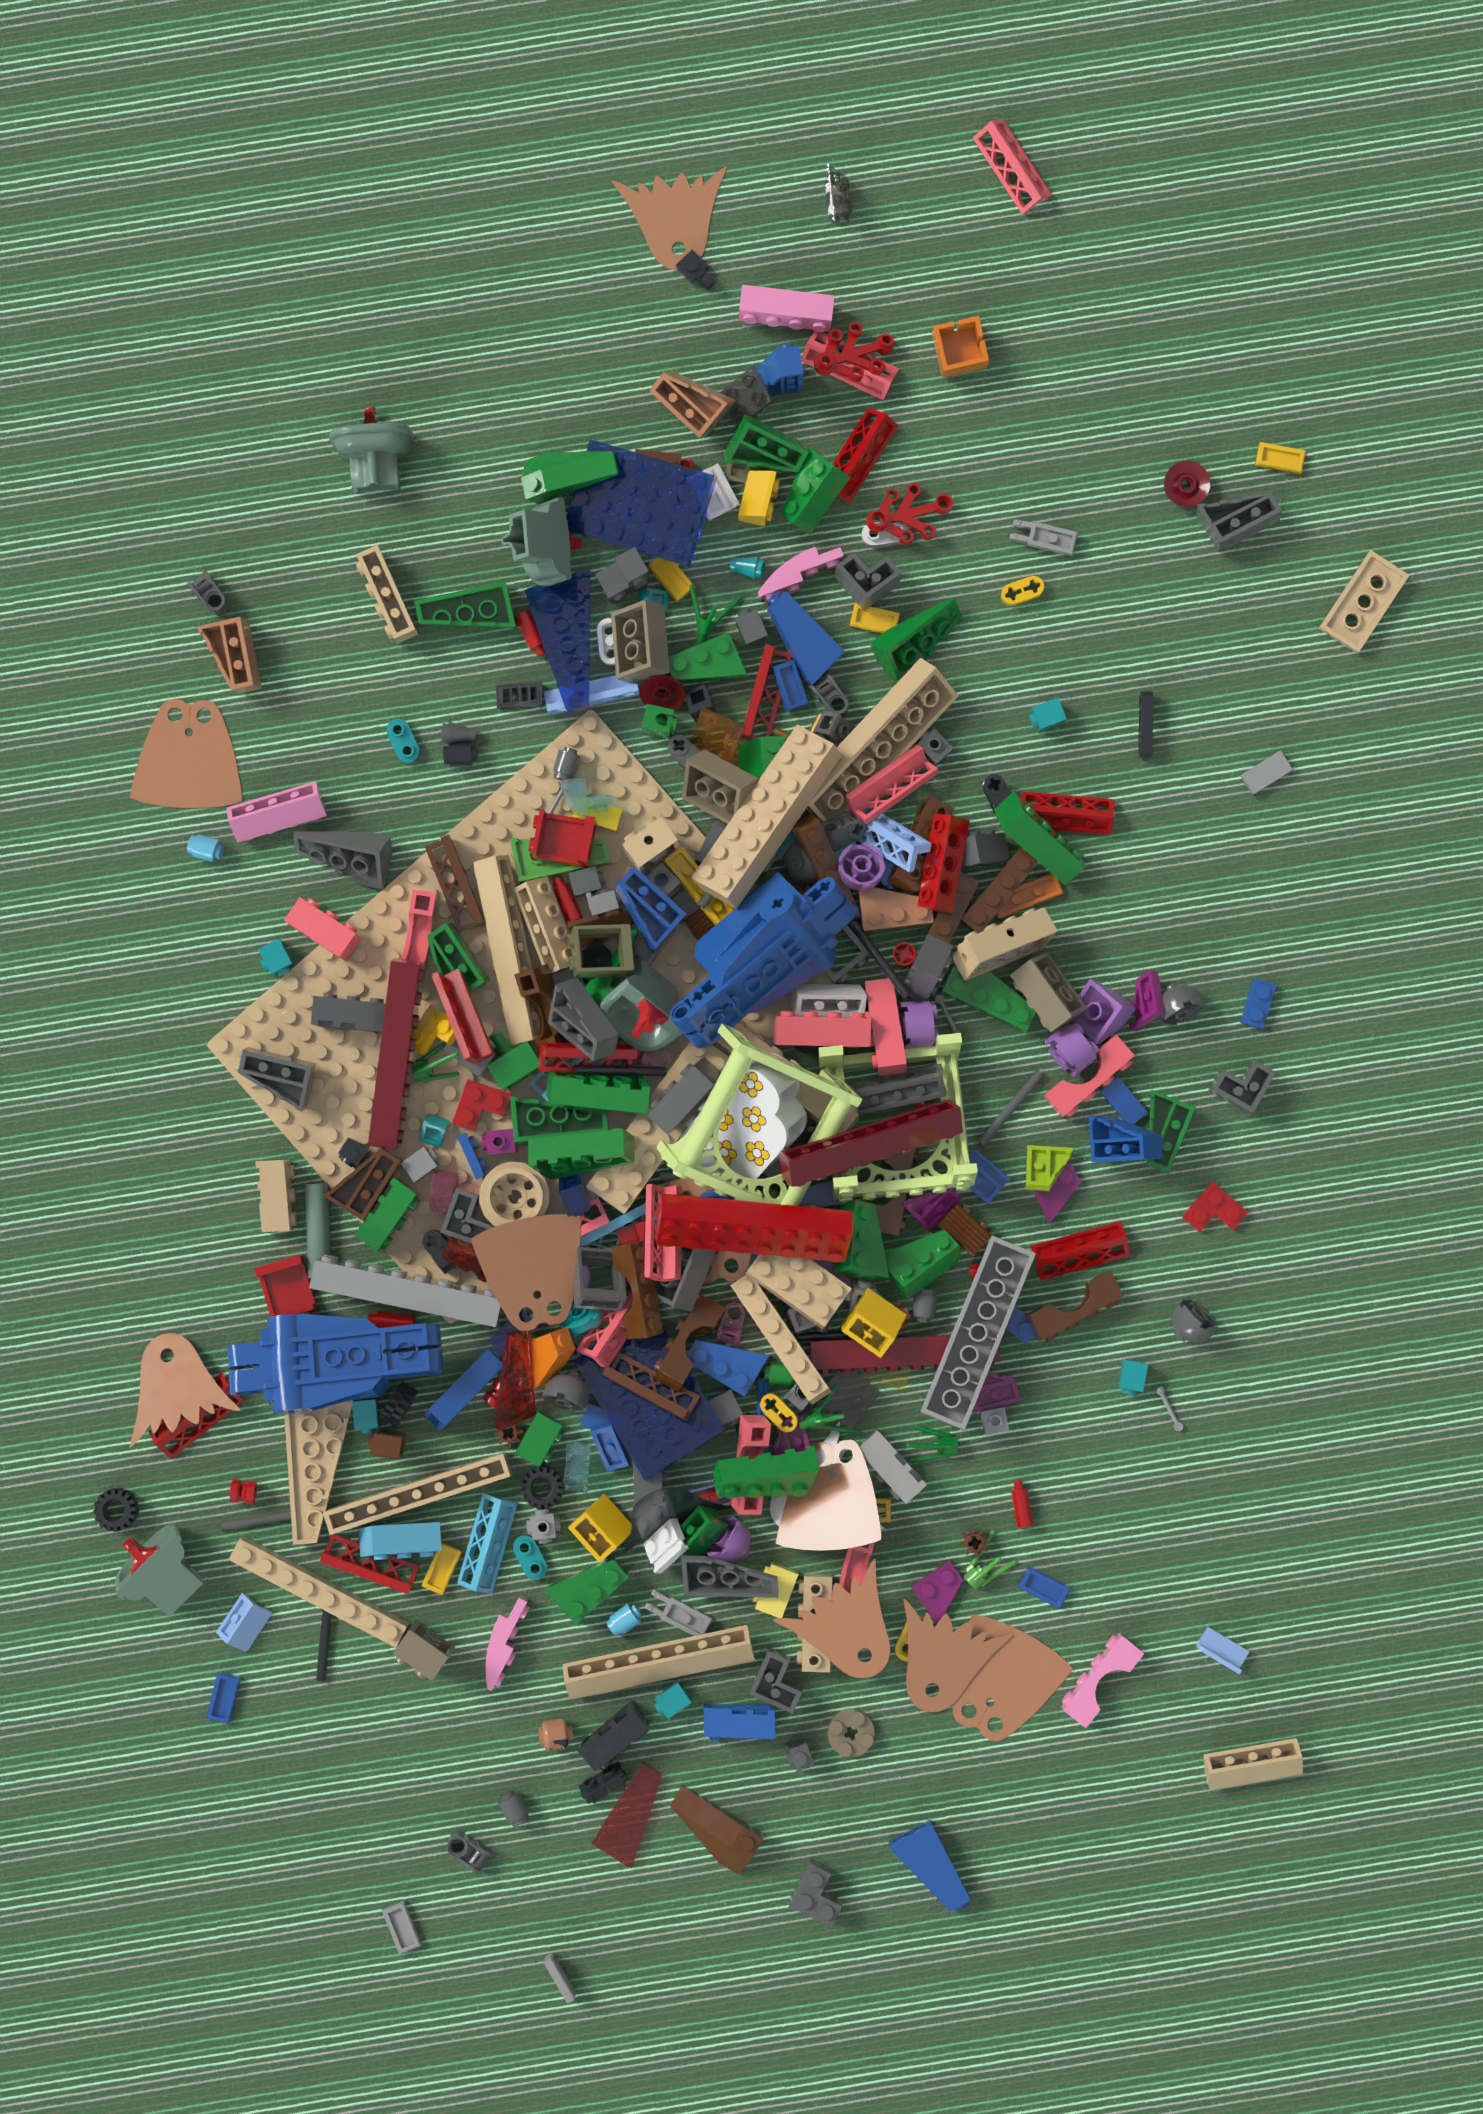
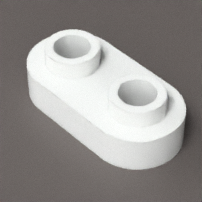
M899 521L892 523L903 530H908L907 525ZM867 525L862 530V540L869 547L900 543L898 537L886 531L878 533L877 537H871L869 535L871 530Z
M606 618L600 621L597 626L599 655L604 664L614 666L615 658L607 656L609 651H614L613 633L611 635L605 634L606 628H612L611 618Z

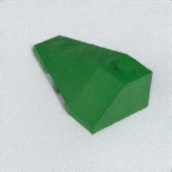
M613 451L546 452L526 460L521 480L526 500L541 504L619 475V470Z
M952 597L886 630L870 643L877 662L896 684L920 658L925 660L927 656L931 657L935 652L933 648L941 638H946L960 620L962 615L956 598Z

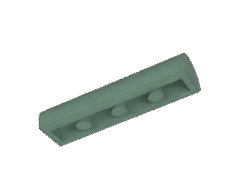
M328 1183L305 1184L308 1278L312 1277L315 1260L322 1258L324 1255H331L329 1199L323 1196L329 1191Z

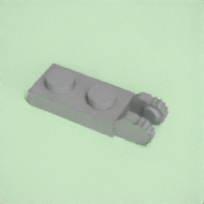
M1017 519L1013 521L1014 527L1030 530L1029 537L1017 533L1010 534L1009 539L1011 541L1068 556L1073 555L1078 532L1034 521L1032 523Z
M653 1589L651 1595L658 1600L666 1602L667 1605L663 1611L656 1605L647 1602L644 1606L647 1610L693 1636L706 1633L713 1619L712 1617L672 1596L669 1597Z

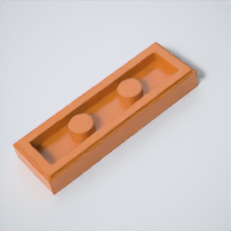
M1051 873L1020 885L996 913L997 919L1062 895L1063 891L1058 879Z

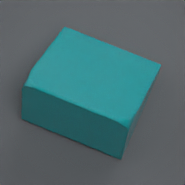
M647 588L639 592V602L646 599L664 605L665 614H668L667 590Z
M427 1114L422 1125L419 1141L441 1148L450 1121L433 1114Z

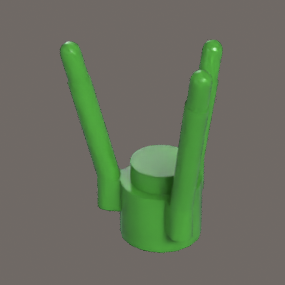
M994 1530L990 1531L989 1535L987 1536V1538H989V1541L984 1542L983 1546H988L992 1537L995 1534ZM981 1549L978 1551L979 1557L975 1555L971 1563L965 1568L968 1572L964 1575V1578L977 1590L980 1586L984 1587L989 1581L1016 1565L1017 1562L1013 1560L988 1576V1572L1001 1561V1557H997L984 1569L980 1565L975 1567L984 1552Z

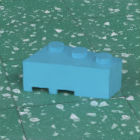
M440 1522L360 1528V1557L374 1556V1560L388 1559V1555H397V1559L411 1558L412 1553H420V1557H432L434 1552L441 1551Z

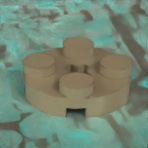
M847 1708L833 1716L829 1723L827 1735L831 1747L841 1756L857 1757L867 1752L872 1746L875 1731L868 1715L856 1709ZM848 1727H851L853 1730L857 1729L858 1733L855 1734L854 1739L845 1737L844 1734L847 1733Z

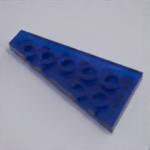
M589 567L572 573L569 580L551 586L536 585L524 590L567 715L590 708L591 570Z

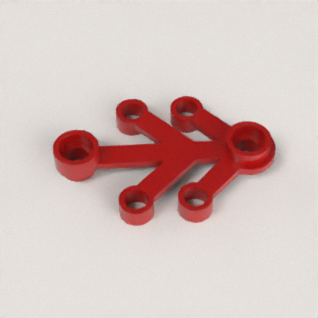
M853 322L849 326L848 338L842 353L833 356L836 345L841 343L843 334L838 329H832L828 335V344L825 352L815 357L813 365L819 375L828 376L835 372L850 378L854 382H859L864 375L863 369L870 371L874 375H880L884 368V363L880 359L869 361L861 357L876 351L881 355H889L893 351L895 341L890 334H882L877 338V341L854 348L857 338L862 334L863 327L860 323ZM847 362L855 366L850 369L841 365V363Z
M911 483L907 487L906 495L897 512L887 514L891 505L896 504L899 498V492L891 488L886 491L880 509L868 514L866 525L875 533L886 531L898 537L899 542L904 546L912 543L914 534L910 530H903L892 524L899 521L920 532L924 540H931L936 533L935 527L931 524H924L915 519V517L935 512L941 515L948 514L952 509L953 499L948 494H939L934 503L910 508L913 500L917 499L921 492L918 484ZM910 489H915L917 493H911ZM888 495H894L895 499H890ZM939 504L945 505L946 508H941ZM874 520H879L881 524L874 523ZM925 530H930L932 534H926ZM903 536H909L910 540H905Z

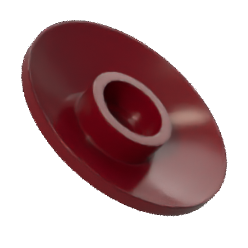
M1181 461L1171 466L1164 478V490L1167 497L1174 504L1182 507H1192L1201 503L1208 495L1210 478L1205 468L1193 461ZM1187 482L1190 488L1187 490L1183 489L1182 483Z
M655 675L642 682L639 696L645 705L650 704L675 710L684 703L686 692L684 686L677 679L666 675Z

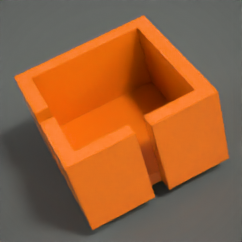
M979 316L958 320L956 332H953L955 327L954 321L933 326L932 337L942 378L987 368L989 358L985 341H982L983 332Z

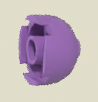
M861 843V845L855 846L854 844L849 845L842 851L838 861V873L841 881L847 887L856 891H866L875 887L880 882L885 871L882 853L875 846L868 843Z
M729 1516L724 1519L728 1527L709 1547V1552H706V1555L710 1558L733 1564L748 1556L751 1535L743 1522L734 1516Z

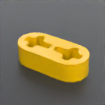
M1030 576L1010 583L1002 589L1001 600L1007 606H1015L1030 601L1042 594L1044 583L1037 576ZM1030 582H1033L1034 585H1039L1036 593L1033 590L1024 591V589L1030 586ZM1009 589H1011L1012 592H1021L1020 594H1017L1015 596V600L1013 601L1010 597L1006 598L1005 596L1008 594Z
M770 1393L761 1399V1410L781 1431L791 1432L797 1427V1415L777 1394ZM767 1398L777 1401L775 1406L779 1410L778 1413L773 1408L768 1410L765 1407L767 1405L765 1401ZM780 1413L785 1417L791 1416L793 1418L791 1421L792 1427L789 1425L784 1427L782 1425L784 1420L779 1415Z

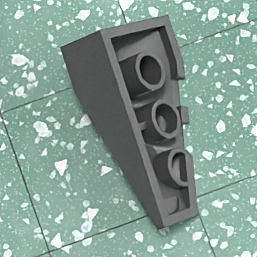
M295 831L293 834L295 852L320 865L325 863L335 868L336 873L340 875L345 873L355 878L354 882L360 885L382 890L385 887L392 858L391 836L373 832Z
M707 1556L681 1557L684 1596L779 1597L778 1576Z

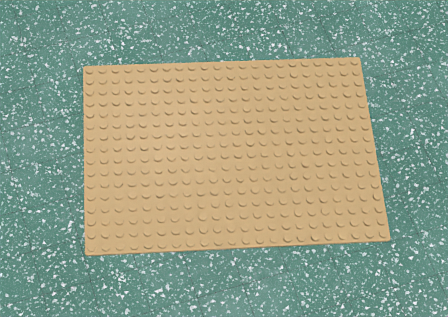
M588 710L446 834H449L453 840L484 918L482 903L479 899L477 879L474 875L473 862L493 856L509 855L515 887L521 885L518 881L510 838H534L536 829H533V821L535 815H539L540 809H545V812L548 813L561 790V783L564 782L553 778L554 772L552 770L558 750H564V747H569L577 750V755L581 756L575 778H572L571 783H568L569 790L564 792L552 814L572 817L578 796L623 809L617 832L596 827L594 839L606 840L611 862L609 865L596 867L597 871L602 870L606 884L601 885L602 889L609 888V891H617L614 885L634 866L625 854L622 845L625 843L624 838L633 831L637 833L642 831L644 824L651 818L655 817L658 819L662 817L678 839L679 847H691V850L685 851L693 860H695L706 837L593 710ZM443 845L431 850L435 859L444 861L447 854ZM427 852L346 921L358 930L356 934L361 938L346 962L319 945L292 968L291 972L284 975L207 1044L211 1052L320 1177L328 1183L331 1189L355 1170V1168L348 1166L338 1158L340 1155L338 1152L348 1137L353 1138L371 1150L365 1161L380 1149L368 1146L382 1032L312 1025L313 996L323 997V994H334L339 999H346L347 996L361 997L360 1001L370 1002V998L384 999V1003H386L391 960L394 958L401 959L405 948L413 889L436 893L439 896L433 931L445 923H453L456 927ZM437 863V866H438L439 871H440V868H441L442 865L439 864V863ZM445 866L441 876L444 881L452 884L455 878L454 871ZM569 873L548 878L554 889L556 886L553 880L562 876L564 883H569L573 892ZM445 884L447 891H449L451 886ZM453 888L450 898L452 902L461 905L464 896L462 891ZM587 896L575 897L583 918L592 916ZM624 903L619 904L620 909H623V911L627 910ZM454 906V909H455L456 914H457L459 908L456 907V906ZM520 908L532 968L542 964ZM462 909L458 919L461 926L472 923L473 919L470 912ZM561 909V913L564 918L565 924L567 926V929L569 930L567 921ZM684 922L682 924L678 923L674 927L676 932L651 964L652 968L676 986V1004L709 976L694 957L697 940ZM482 924L462 932L460 935L490 979L489 983L471 994L489 1042L495 1047L490 1037L500 1031L504 1032L509 1043L510 1040L507 1036L505 1016L502 1012L503 1006L498 991L496 972L493 967L492 952L488 943L486 924ZM636 924L630 926L631 931L633 929L638 931L632 950L643 937ZM617 937L604 944L611 951V955L618 948ZM429 949L423 988L419 987V992H422L421 1005L416 1008V1015H419V1020L430 1004L446 1014L432 978V974L438 971L434 964L431 949ZM633 958V963H634V966H635V965H637L639 962H638L636 959ZM822 972L816 974L803 984L833 983ZM626 976L620 978L618 985L626 979ZM791 992L759 1013H749L741 1020L746 1024V1029L751 1033L757 1032L765 1039L764 1043L768 1046L774 1042V1015H780L781 1011H793L790 1007ZM681 1034L672 1043L659 1051H638L637 1059H633L632 1066L666 1067L668 1073L690 1041L684 1034ZM436 1037L427 1053L444 1041ZM535 1041L530 1042L535 1052L539 1056V1052ZM247 1047L316 1063L307 1108L300 1112L267 1089L261 1088L240 1075L238 1069L242 1051ZM442 1049L426 1061L432 1063L450 1054ZM415 1050V1052H411L410 1061H413V1064H415V1060L423 1057V1055ZM497 1050L495 1053L500 1057L501 1055ZM453 1058L433 1067L434 1073L430 1076L459 1072V1076L434 1080L425 1084L423 1080L417 1083L413 1075H408L407 1084H410L409 1098H405L404 1107H407L408 1110L406 1121H402L401 1130H405L403 1144H399L396 1150H386L404 1161L423 1147H426L428 1150L432 1148L439 1158L437 1161L439 1167L417 1183L413 1182L402 1165L393 1178L401 1179L419 1192L421 1195L418 1199L421 1202L414 1212L409 1210L404 1217L407 1219L406 1223L400 1231L395 1230L390 1236L393 1238V1241L385 1251L403 1271L408 1272L407 1276L427 1275L431 1277L430 1281L438 1282L440 1279L454 1281L453 1286L461 1287L463 1284L477 1286V1291L485 1292L486 1288L491 1289L484 1274L474 1275L468 1256L469 1253L475 1252L473 1244L443 1234L464 1259L451 1271L444 1274L424 1248L422 1239L430 1230L441 1231L456 1188L480 1195V1187L485 1177L478 1180L475 1179L457 1136L463 1133H468L469 1137L473 1135L478 1145V1148L475 1149L478 1158L483 1157L488 1170L484 1171L486 1175L496 1166L507 1162H524L528 1164V1145L517 1146V1152L488 1155L487 1150L483 1151L482 1137L486 1136V1131L513 1129L511 1101L505 1116L482 1109L475 1131L452 1124L467 1079L501 1090L489 1070L483 1078H480L457 1059ZM540 1071L532 1074L509 1090L504 1091L519 1098L546 1101L529 1084ZM542 1076L536 1083L544 1092L547 1090L548 1076ZM644 1076L651 1087L650 1096L665 1076ZM607 1110L609 1129L624 1128L627 1130L638 1113ZM427 1114H433L450 1121L441 1148L419 1141L422 1125ZM597 1171L554 1180L545 1177L550 1189V1206L545 1215L565 1214L595 1199L598 1195L586 1186ZM515 1175L508 1177V1182L511 1184L517 1181ZM527 1181L524 1185L525 1189L531 1190L533 1183ZM501 1186L495 1187V1194L501 1195L503 1188ZM514 1190L513 1195H510V1200L517 1204L518 1199L522 1198L520 1191ZM529 1199L527 1205L531 1208L535 1207V1199ZM478 1202L473 1218L491 1224L484 1216ZM500 1203L497 1206V1210L503 1213L506 1210V1206ZM515 1210L514 1217L520 1219L522 1211ZM429 1235L430 1240L428 1244L430 1246L432 1244L438 1246L437 1241L439 1237L437 1235L435 1237ZM443 1316L448 1323H454L457 1320Z

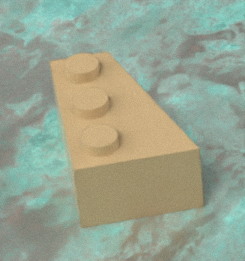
M290 1160L255 1161L256 1168H259L260 1181L257 1182V1186L261 1196L259 1208L262 1232L293 1231V1226L297 1225V1215L292 1210V1202H296V1191L291 1185V1179H295L294 1165H291Z

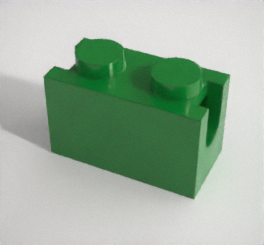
M647 704L642 723L643 734L670 740L671 734L676 735L679 722L678 717H675V711L672 709Z
M538 1411L515 1454L538 1467L541 1466L542 1462L547 1464L553 1454V1451L550 1450L554 1442L559 1443L565 1432L561 1429L563 1423Z
M698 1505L680 1526L685 1538L683 1541L684 1545L688 1546V1549L682 1554L683 1556H702L728 1527L726 1522L717 1518L720 1514L717 1509Z

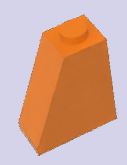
M568 1327L517 1345L533 1389L547 1384L553 1376L557 1375L576 1349Z

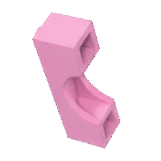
M1120 1633L1117 1636L1113 1635L1105 1645L1107 1649L1102 1655L1098 1654L1091 1662L1093 1667L1088 1673L1084 1672L1076 1682L1078 1686L1073 1692L1069 1691L1062 1699V1703H1064L1061 1706L1062 1709L1085 1728L1100 1711L1095 1697V1690L1099 1680L1111 1671L1123 1670L1130 1672L1144 1655L1141 1649Z

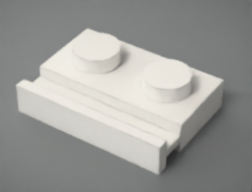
M718 463L688 479L709 521L740 505Z
M669 1519L643 1543L650 1563L655 1566L654 1573H662L688 1549V1546L684 1545L683 1541L685 1538L677 1519Z

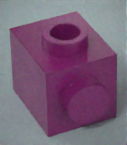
M513 1129L486 1131V1136L482 1137L483 1151L487 1150L488 1155L517 1152Z

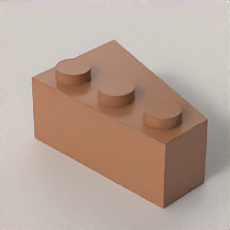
M674 371L663 373L649 390L699 438L708 436L736 402V400Z
M236 617L196 627L199 633L202 634L209 651L213 654L221 673L232 691L245 693L262 689L249 620Z
M874 887L866 891H858L861 923L865 933L926 926L934 923L932 910L917 906L918 896Z

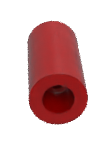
M526 610L517 614L514 618L530 651L535 650L537 657L544 655L546 652L543 646L546 643L530 611Z
M562 876L554 879L553 882L556 888L553 891L567 923L582 919L583 915L569 883H564Z
M377 1311L376 1314L368 1313L367 1319L374 1323L377 1328L415 1324V1315Z
M1022 1479L1014 1480V1489L1011 1490L1017 1528L1033 1526L1028 1487L1023 1486Z

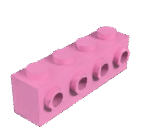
M742 285L738 321H743L747 324L762 323L771 327L787 326L795 330L804 328L812 329L815 332H830L834 295Z
M316 781L227 807L228 822L237 843L327 816L324 800Z

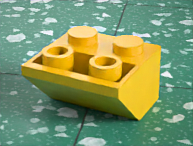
M749 471L738 514V521L765 527L766 521H771L774 511V502L771 501L772 498L777 499L780 480L776 479L775 471Z
M868 1287L841 1323L842 1332L881 1358L896 1338L907 1314Z
M604 1493L575 1519L568 1528L600 1563L630 1535L632 1524Z

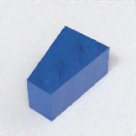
M793 344L780 346V349L772 352L753 370L756 398L802 392L803 367L799 346H794Z
M635 866L631 867L614 885L650 951L656 949L686 915L681 908Z
M1089 1115L1091 1162L1163 1159L1162 1135L1110 1115Z
M701 1339L695 1340L687 1354L694 1367L743 1396L748 1392L769 1354Z
M769 1703L704 1704V1737H709V1740L713 1741L723 1740V1738H733L734 1740H745L747 1738L760 1740L775 1739V1706Z

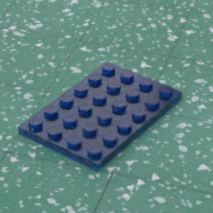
M590 439L586 452L613 451L619 475L574 491L566 517L568 530L626 549L635 547L637 552L690 567L717 476Z
M663 1327L664 1333L649 1338L626 1339L619 1352L657 1372L653 1368L660 1356L666 1357L668 1351L664 1349L670 1337ZM583 1354L574 1360V1363L645 1481L726 1431L691 1372H689L682 1387L699 1395L701 1398L686 1422L607 1379L602 1374L605 1368L601 1367L593 1358ZM621 1359L616 1371L623 1375L631 1373L629 1363ZM633 1366L634 1371L640 1370L637 1367ZM644 1372L636 1375L639 1384L644 1386L652 1383L648 1373ZM665 1384L656 1386L657 1392L661 1396L672 1395L670 1387ZM686 1394L676 1397L678 1405L685 1409L689 1407L693 1399Z

